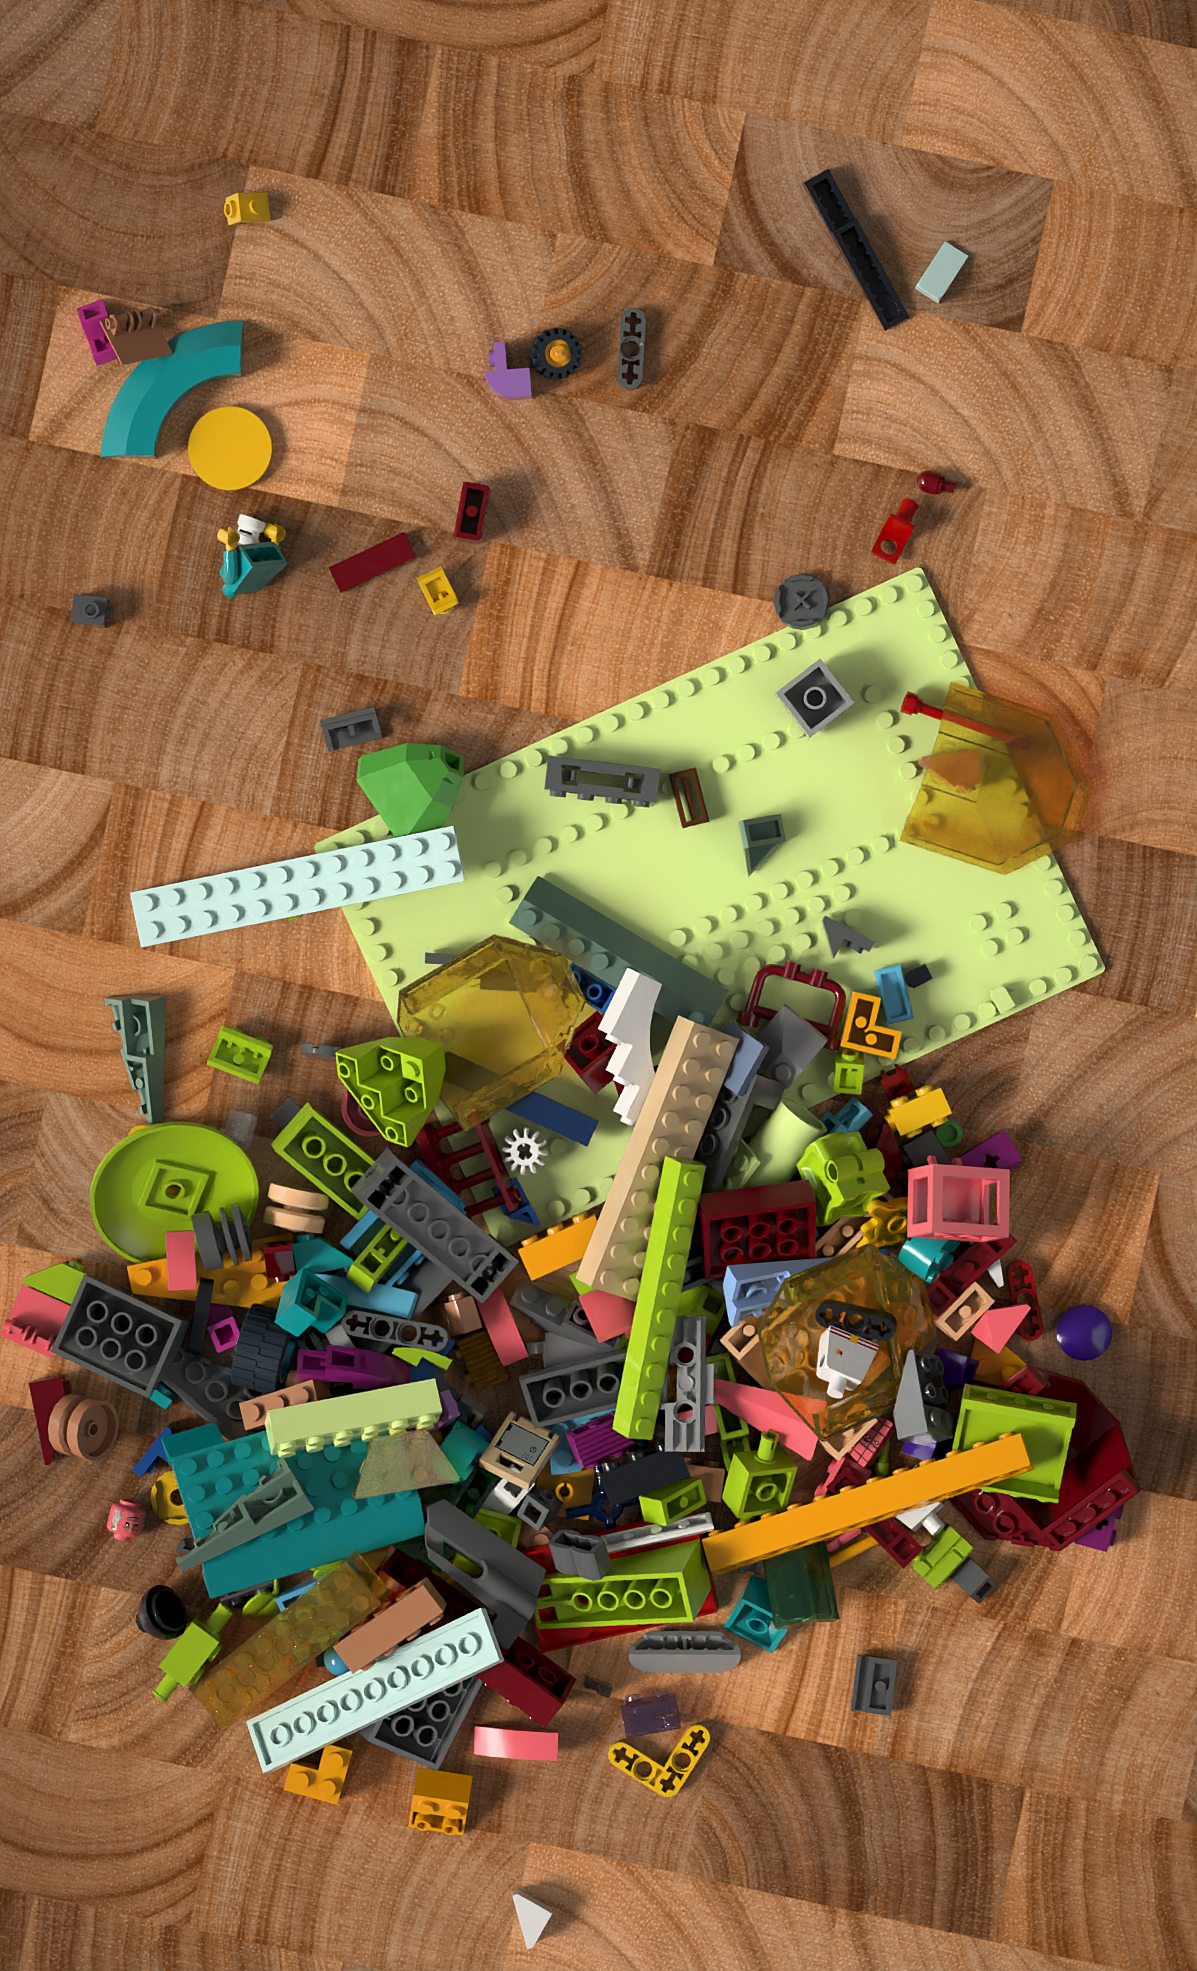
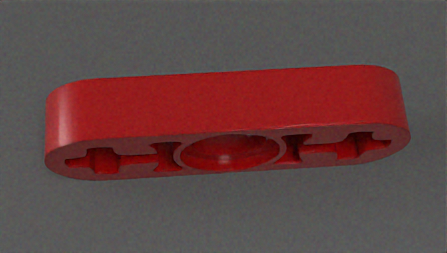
M1016 1260L1009 1264L1006 1271L1012 1305L1017 1304V1298L1021 1293H1030L1033 1302L1028 1313L1036 1311V1315H1030L1031 1322L1038 1325V1328L1034 1329V1334L1029 1335L1027 1331H1023V1327L1027 1326V1320L1024 1317L1017 1330L1021 1337L1028 1341H1033L1042 1335L1044 1329L1031 1266L1025 1261ZM1020 1265L1022 1269L1027 1270V1274L1023 1275V1282L1025 1285L1030 1282L1031 1288L1023 1287L1014 1291V1285L1020 1286L1018 1278L1012 1276V1272L1016 1271V1266Z

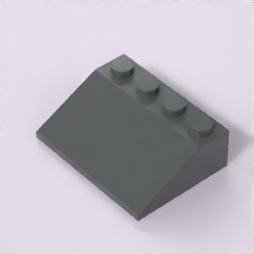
M84 1275L51 1352L144 1397L150 1398L179 1351L192 1321L137 1294H132L131 1291L97 1275Z

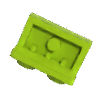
M221 1026L207 1065L259 1085L271 1057L273 1046L263 1038H253L243 1034L238 1028Z

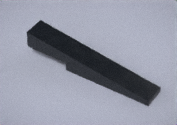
M829 169L802 182L804 189L884 331L909 318L857 218L851 212Z

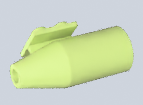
M782 1097L776 1110H772L748 1145L742 1137L740 1138L719 1192L790 1182L798 1171L796 1164L805 1155V1149L811 1143L824 1136L827 1132L826 1126L802 1105Z

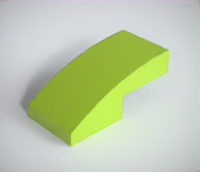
M402 1347L394 1348L392 1355L415 1368L421 1358L444 1371H447L452 1362L451 1359L424 1349Z

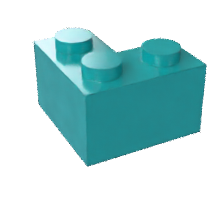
M303 1267L283 1286L275 1323L296 1337L309 1326L325 1333L344 1316L348 1296Z

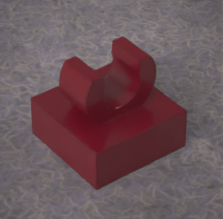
M894 1064L896 1073L891 1076H887L884 1070L880 1072L882 1077L880 1081L889 1101L914 1090L907 1070H902L898 1064Z

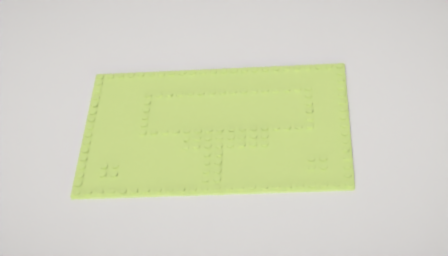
M914 568L830 607L824 620L814 628L798 630L788 626L464 775L453 809L442 828L456 827L466 881L341 907L401 1037L424 1038L444 1045V1055L446 1051L599 1121L586 1147L450 1083L442 1082L438 1102L434 1107L442 1126L470 1116L468 1107L480 1102L481 1107H484L489 1114L490 1123L488 1124L502 1159L511 1155V1152H502L501 1147H512L504 1139L506 1136H509L514 1141L517 1140L513 1134L515 1129L519 1131L520 1137H524V1128L528 1127V1137L532 1138L535 1131L540 1132L539 1137L535 1140L536 1143L544 1139L547 1141V1144L538 1147L539 1150H547L549 1153L547 1156L538 1155V1158L545 1162L544 1166L533 1162L536 1167V1173H532L529 1165H527L525 1175H521L522 1165L519 1164L512 1172L510 1167L515 1162L513 1159L504 1163L510 1178L517 1177L541 1225L534 1226L520 1220L510 1219L509 1216L504 1215L500 1206L482 1213L491 1234L504 1246H510L605 1202L634 1127L620 1121L622 1115L613 1111L619 1099L614 1081L612 1080L595 1095L555 1047L556 1044L597 1010L558 986L571 965V960L509 923L537 876L542 877L728 990L726 998L709 1027L719 1031H723L729 1020L735 1022L754 1037H757L771 1021L760 1017L758 1028L736 1022L739 1011L745 1012L755 975L763 966L769 964L784 966L785 961L800 964V971L811 974L812 968L828 973L827 979H831L842 986L846 994V1005L836 1039L839 1040L841 1039L852 991L879 997L873 970L901 964L905 978L907 972L926 964L933 979L916 988L908 987L906 983L914 1019L886 1025L880 1002L875 1026L902 1032L896 1059L863 1052L864 1073L862 1083L881 1075V1070L888 1072L895 1069L894 1064L901 1066L1104 972L1105 966L1003 744L918 713V715L912 713L910 716L900 712L907 691L918 694V698L923 699V703L995 728L921 568ZM821 659L853 700L854 704L808 739L776 698L775 693ZM977 750L982 783L975 785L976 790L957 793L956 788H948L919 766L917 759L923 756ZM548 755L660 769L656 803H650V807L645 808L633 806L632 800L622 799V804L605 803L606 797L594 796V801L577 799L578 794L567 793L566 798L549 796L550 791L544 790ZM562 766V770L576 771L575 782L562 780V784L578 786L579 783L624 788V792L640 794L641 789L628 788L629 777L644 779L645 777L635 774H626L625 777L586 773L580 772V768ZM696 767L710 822L682 829L668 774ZM687 775L697 819L702 818L692 775ZM681 777L675 778L686 822L691 821ZM379 814L316 843L315 851L319 854L392 839L395 836ZM781 814L786 841L782 842L748 877L738 822ZM827 916L874 941L870 952L863 950L862 954L848 948V941L844 939L835 958H832L821 922L822 918ZM425 952L456 955L488 963L512 972L535 984L536 991L480 989V977L452 976L453 965L425 964ZM770 975L765 980L758 1005L779 1011L786 1003L802 1018L828 1025L835 996L829 990ZM998 986L1006 988L1016 1005L1002 1014L999 1013L990 997L991 990ZM653 1011L650 1025V1052L653 1066L659 1065L675 1023ZM839 1046V1050L843 1051L844 1049H850ZM822 1047L789 1088H785L782 1097L791 1099L808 1109L840 1094L833 1093L836 1051ZM761 1064L757 1072L772 1078L765 1072ZM754 1104L741 1137L744 1138L757 1132L772 1112V1109ZM475 1126L447 1136L454 1152L480 1142ZM525 1143L523 1147L520 1144L517 1147L520 1151L518 1156L522 1159H525V1156L530 1158L532 1156L530 1152L531 1146ZM485 1152L459 1162L465 1177L491 1168ZM496 1178L470 1187L477 1203L493 1197L494 1194L491 1189L498 1186Z

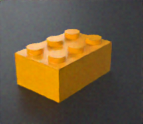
M588 1211L582 1212L572 1217L573 1223L563 1226V1223L560 1222L547 1228L548 1234L538 1238L537 1234H533L521 1240L522 1246L518 1247V1252L531 1281L584 1257L598 1221L595 1213L589 1215Z

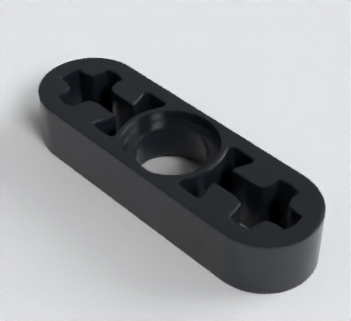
M200 1277L187 1353L201 1355L214 1279Z
M832 1299L822 1301L815 1313L816 1321L822 1327L829 1328L834 1326L851 1334L880 1341L891 1339L898 1326L896 1318L891 1313ZM826 1309L832 1310L833 1316L831 1319L826 1318ZM842 1311L846 1312L843 1322H840ZM852 1314L862 1316L864 1324L861 1326L852 1325L849 1321V1316ZM870 1318H873L871 1329L867 1328ZM882 1321L887 1323L888 1328L886 1331L881 1330L880 1324Z

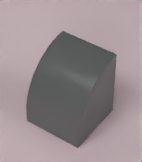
M969 1556L949 1576L979 1604L998 1585Z

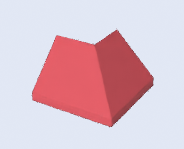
M1023 1302L988 1309L971 1333L999 1354L1031 1309V1306Z

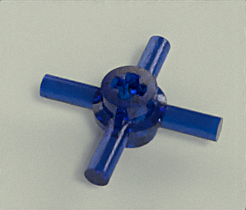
M601 1463L599 1466L594 1467L598 1492L593 1495L590 1504L566 1508L565 1514L567 1520L593 1514L596 1519L605 1522L606 1530H612L617 1527L616 1520L621 1516L623 1509L639 1505L640 1501L638 1496L612 1507L610 1506L607 1513L604 1509H601V1506L605 1504V1499H608L599 1476V1470L603 1469V1463Z

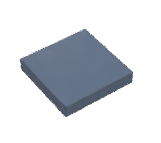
M728 1020L722 1032L740 1040L722 1084L735 1094L743 1097L770 1047L735 1022Z

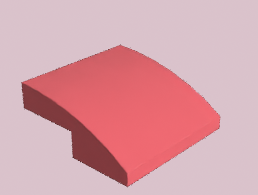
M595 1290L578 1296L599 1343L625 1333L627 1339L630 1338L637 1302L602 1290Z

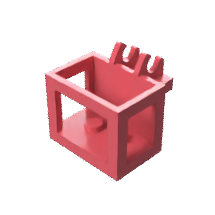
M929 1155L927 1158L929 1165L908 1170L907 1237L969 1242H989L1009 1238V1169L963 1166L961 1158L957 1157L952 1161L954 1165L937 1164L936 1156ZM997 1184V1225H989V1185Z

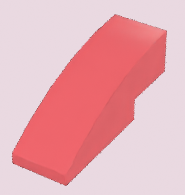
M475 1725L474 1754L502 1758L557 1761L558 1730Z

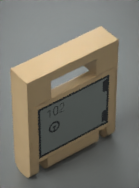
M511 1411L481 1456L479 1466L529 1491L558 1446L561 1435L555 1433L552 1439H550L551 1430L545 1427L534 1429L533 1422L523 1416L516 1422L517 1413ZM500 1456L522 1466L523 1469L520 1473H517L499 1463Z

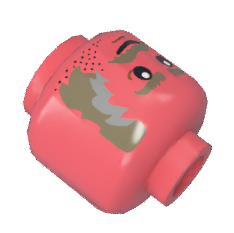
M120 1499V1502L114 1503L111 1506L107 1528L114 1533L113 1538L130 1542L131 1537H139L142 1534L146 1511L141 1508V1503Z

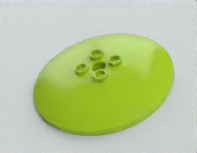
M192 1122L155 1124L128 1135L104 1156L93 1176L90 1189L91 1214L99 1234L114 1251L135 1263L167 1258L165 1231L194 1230L191 1218L193 1214L209 1210L216 1222L220 1221V1207H225L227 1217L232 1218L231 1205L238 1203L240 1210L247 1219L248 1226H250L255 1216L259 1199L257 1175L249 1156L243 1148L223 1132ZM170 1185L181 1187L176 1193L166 1191ZM194 1232V1245L196 1252L199 1251V1248L197 1245L196 1236Z

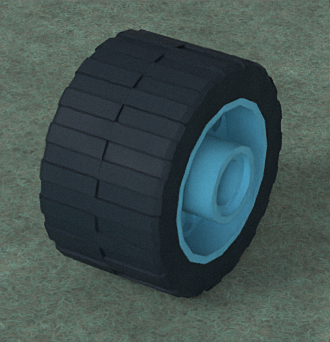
M254 1303L248 1310L235 1347L231 1368V1382L233 1385L267 1394L283 1389L295 1357L298 1337L275 1323L278 1309Z

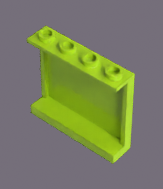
M965 1384L952 1451L962 1450V1452L973 1449V1445L978 1442L989 1441V1443L1000 1440L999 1436L1005 1433H1021L1025 1438L1035 1470L978 1489H982L985 1492L1009 1494L1013 1497L1037 1499L1041 1502L1058 1503L1059 1489L1070 1437L1076 1420L1077 1404Z

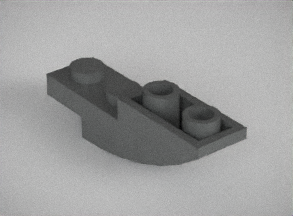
M521 1279L508 1304L512 1308L532 1317L530 1323L558 1336L585 1345L612 1350L619 1337L618 1335L599 1343L580 1302L574 1300L570 1304L524 1279Z

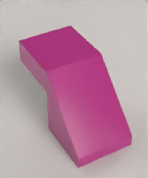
M103 299L77 308L81 325L89 341L96 365L99 366L118 359L100 324V320L109 318Z
M211 1303L207 1320L209 1326L207 1329L219 1353L236 1345L240 1328L231 1305Z

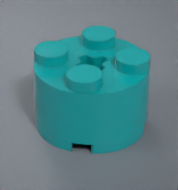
M912 1238L909 1241L907 1239L900 1251L898 1261L920 1278L932 1284L938 1277L940 1269L945 1271L951 1265L954 1259L951 1253L957 1249L961 1241Z
M457 1420L451 1432L446 1435L432 1456L427 1467L455 1485L457 1483L461 1486L475 1467L470 1464L471 1461L476 1463L485 1452L489 1443L485 1441V1437Z

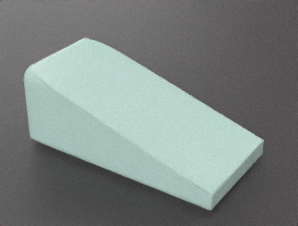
M945 241L915 289L936 303H939L968 258V255Z

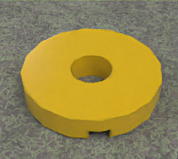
M169 1470L161 1475L152 1487L151 1503L153 1510L169 1524L182 1525L189 1523L184 1505L175 1504L171 1499L172 1491L179 1488L173 1470Z

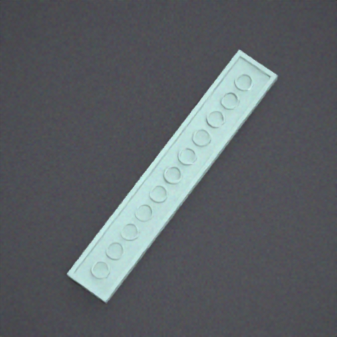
M450 826L131 892L130 895L141 947H147L464 882L466 877L456 827Z

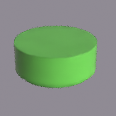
M948 1119V1121L935 1127L934 1135L941 1146L949 1148L956 1146L961 1141L963 1132L961 1126L956 1121Z

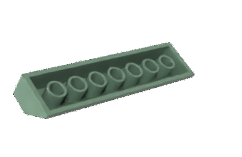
M537 876L509 921L514 927L615 988H618L627 968L661 983L662 986L653 1011L673 1023L676 1022L679 1015L709 1027L729 992L540 876Z

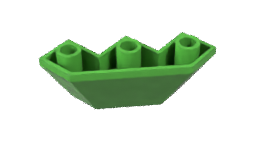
M405 743L361 756L358 759L356 781L395 838L440 829L453 809L463 779L465 756L442 745Z

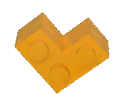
M852 991L840 1046L896 1059L902 1032L875 1026L881 998Z
M336 1741L324 1747L320 1765L300 1759L291 1762L284 1790L338 1805L354 1746Z

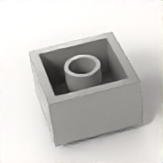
M821 659L775 693L776 698L808 739L854 704L853 700Z

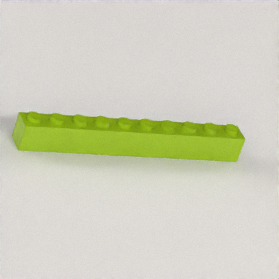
M665 1156L612 1427L613 1430L631 1439H653L706 1168L705 1165L691 1158Z

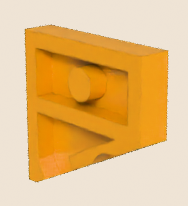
M975 1336L970 1357L980 1362L974 1380L1000 1386L1027 1365L1005 1345L998 1354Z

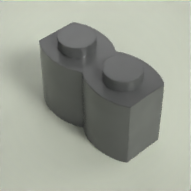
M559 1530L548 1542L555 1567L561 1573L568 1575L579 1574L585 1579L596 1581L601 1580L612 1568L605 1541L598 1536H582L573 1530Z

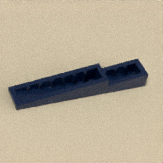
M445 1052L446 1071L443 1081L586 1147L588 1146L599 1122L598 1120L450 1052Z

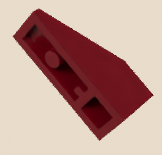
M291 1240L263 1243L267 1278H273V1283L289 1281L290 1275H295Z
M65 1374L29 1382L45 1465L53 1463L56 1450L49 1441L48 1425L50 1415L54 1406L61 1398L68 1394H73L71 1381L65 1379Z

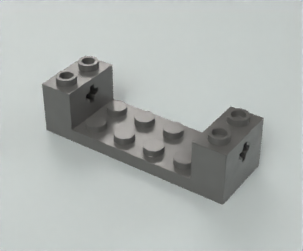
M756 1072L743 1097L735 1094L722 1084L693 1157V1160L706 1166L700 1194L719 1192L754 1104L776 1110L786 1084ZM698 1209L693 1232L699 1233Z
M388 1147L351 1188V1191L361 1203L482 1304L519 1263V1260L506 1246L475 1224L417 1175L403 1159Z

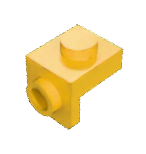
M268 192L236 193L227 197L224 212L228 219V225L270 221Z
M441 566L416 578L434 615L448 613L454 609L455 605L459 604Z

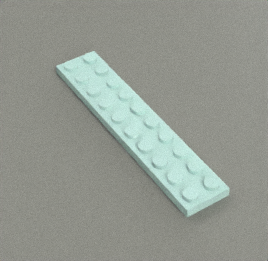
M479 1608L398 1647L388 1656L382 1655L376 1658V1663L364 1672L361 1669L354 1674L349 1671L247 1720L246 1723L263 1773L269 1774L291 1762L301 1759L503 1662L504 1659L486 1609Z

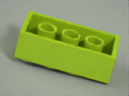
M307 1102L271 1145L275 1152L360 1221L369 1208L357 1199L351 1188L377 1159Z

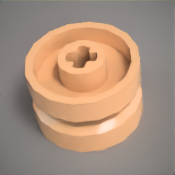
M270 1183L268 1198L274 1202L282 1203L284 1206L270 1205L266 1207L263 1222L280 1226L279 1228L290 1231L323 1233L325 1218L319 1214L311 1213L309 1210L323 1211L327 1209L330 1197L326 1193L292 1185Z

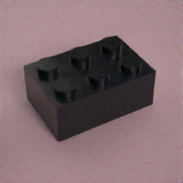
M665 1440L655 1443L656 1449L645 1452L644 1448L629 1453V1459L619 1462L618 1458L603 1463V1469L599 1470V1476L611 1507L690 1477L682 1452H665Z

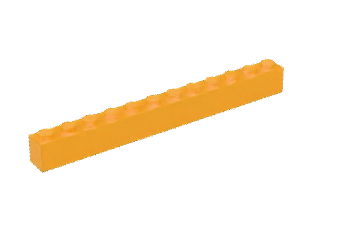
M1008 1432L999 1436L1000 1440L992 1443H989V1441L978 1442L973 1445L971 1450L962 1452V1450L951 1451L946 1454L947 1458L938 1461L935 1458L920 1462V1467L911 1470L908 1467L895 1470L891 1477L885 1479L882 1476L874 1477L866 1481L867 1485L856 1488V1485L847 1486L840 1489V1494L831 1497L829 1494L820 1495L813 1499V1503L803 1505V1503L793 1504L787 1507L786 1512L780 1514L769 1512L762 1515L759 1521L753 1523L749 1520L742 1521L734 1525L735 1529L724 1532V1529L710 1532L708 1538L702 1539L710 1571L717 1576L1035 1470L1025 1438L1021 1433Z

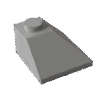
M786 1003L756 1037L770 1047L761 1063L765 1072L775 1080L786 1084V1089L789 1088L828 1041L823 1034Z

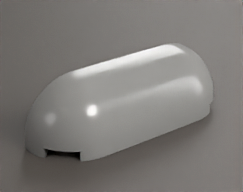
M650 1631L644 1633V1637L631 1644L629 1649L630 1663L635 1668L650 1673H720L734 1668L741 1659L738 1644L735 1645L734 1642L725 1637L724 1633L717 1631Z

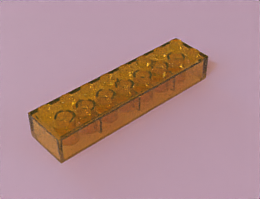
M355 1550L208 1669L188 1689L222 1730L225 1731L372 1613L392 1592Z

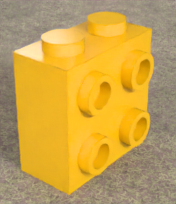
M928 1084L915 1090L917 1095L908 1099L907 1096L903 1095L890 1101L891 1107L886 1108L888 1115L884 1116L886 1124L891 1127L892 1133L896 1131L898 1135L910 1138L923 1132L922 1126L930 1123L931 1126L935 1127L948 1121L947 1115L952 1114L941 1087H933V1085Z

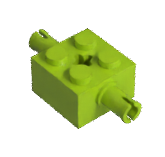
M764 1430L762 1432L758 1450L736 1452L733 1454L722 1499L734 1515L739 1518L738 1523L748 1520L753 1523L756 1522L757 1515L786 1511L798 1466L783 1447H776L780 1436L775 1431L768 1430L766 1432Z
M220 1602L207 1621L196 1615L163 1658L158 1667L167 1674L156 1689L152 1691L161 1701L166 1703L179 1684L184 1687L189 1682L195 1684L206 1668L203 1664L206 1659L212 1662L223 1646L220 1642L223 1634L220 1631L234 1614L228 1606Z

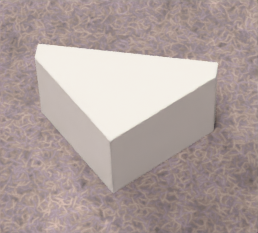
M515 1889L512 1894L526 1947L531 1949L551 1917L552 1908L525 1892Z

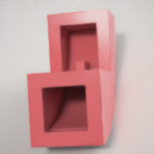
M499 1284L483 1304L477 1299L476 1301L495 1350L504 1367L529 1357L512 1316L506 1296Z

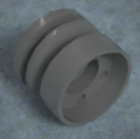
M238 1203L231 1205L232 1218L227 1217L225 1207H220V1221L216 1222L209 1210L191 1215L197 1245L206 1272L224 1268L223 1255L228 1253L234 1265L239 1264L236 1252L242 1250L245 1262L252 1260V1238L247 1219L240 1210Z

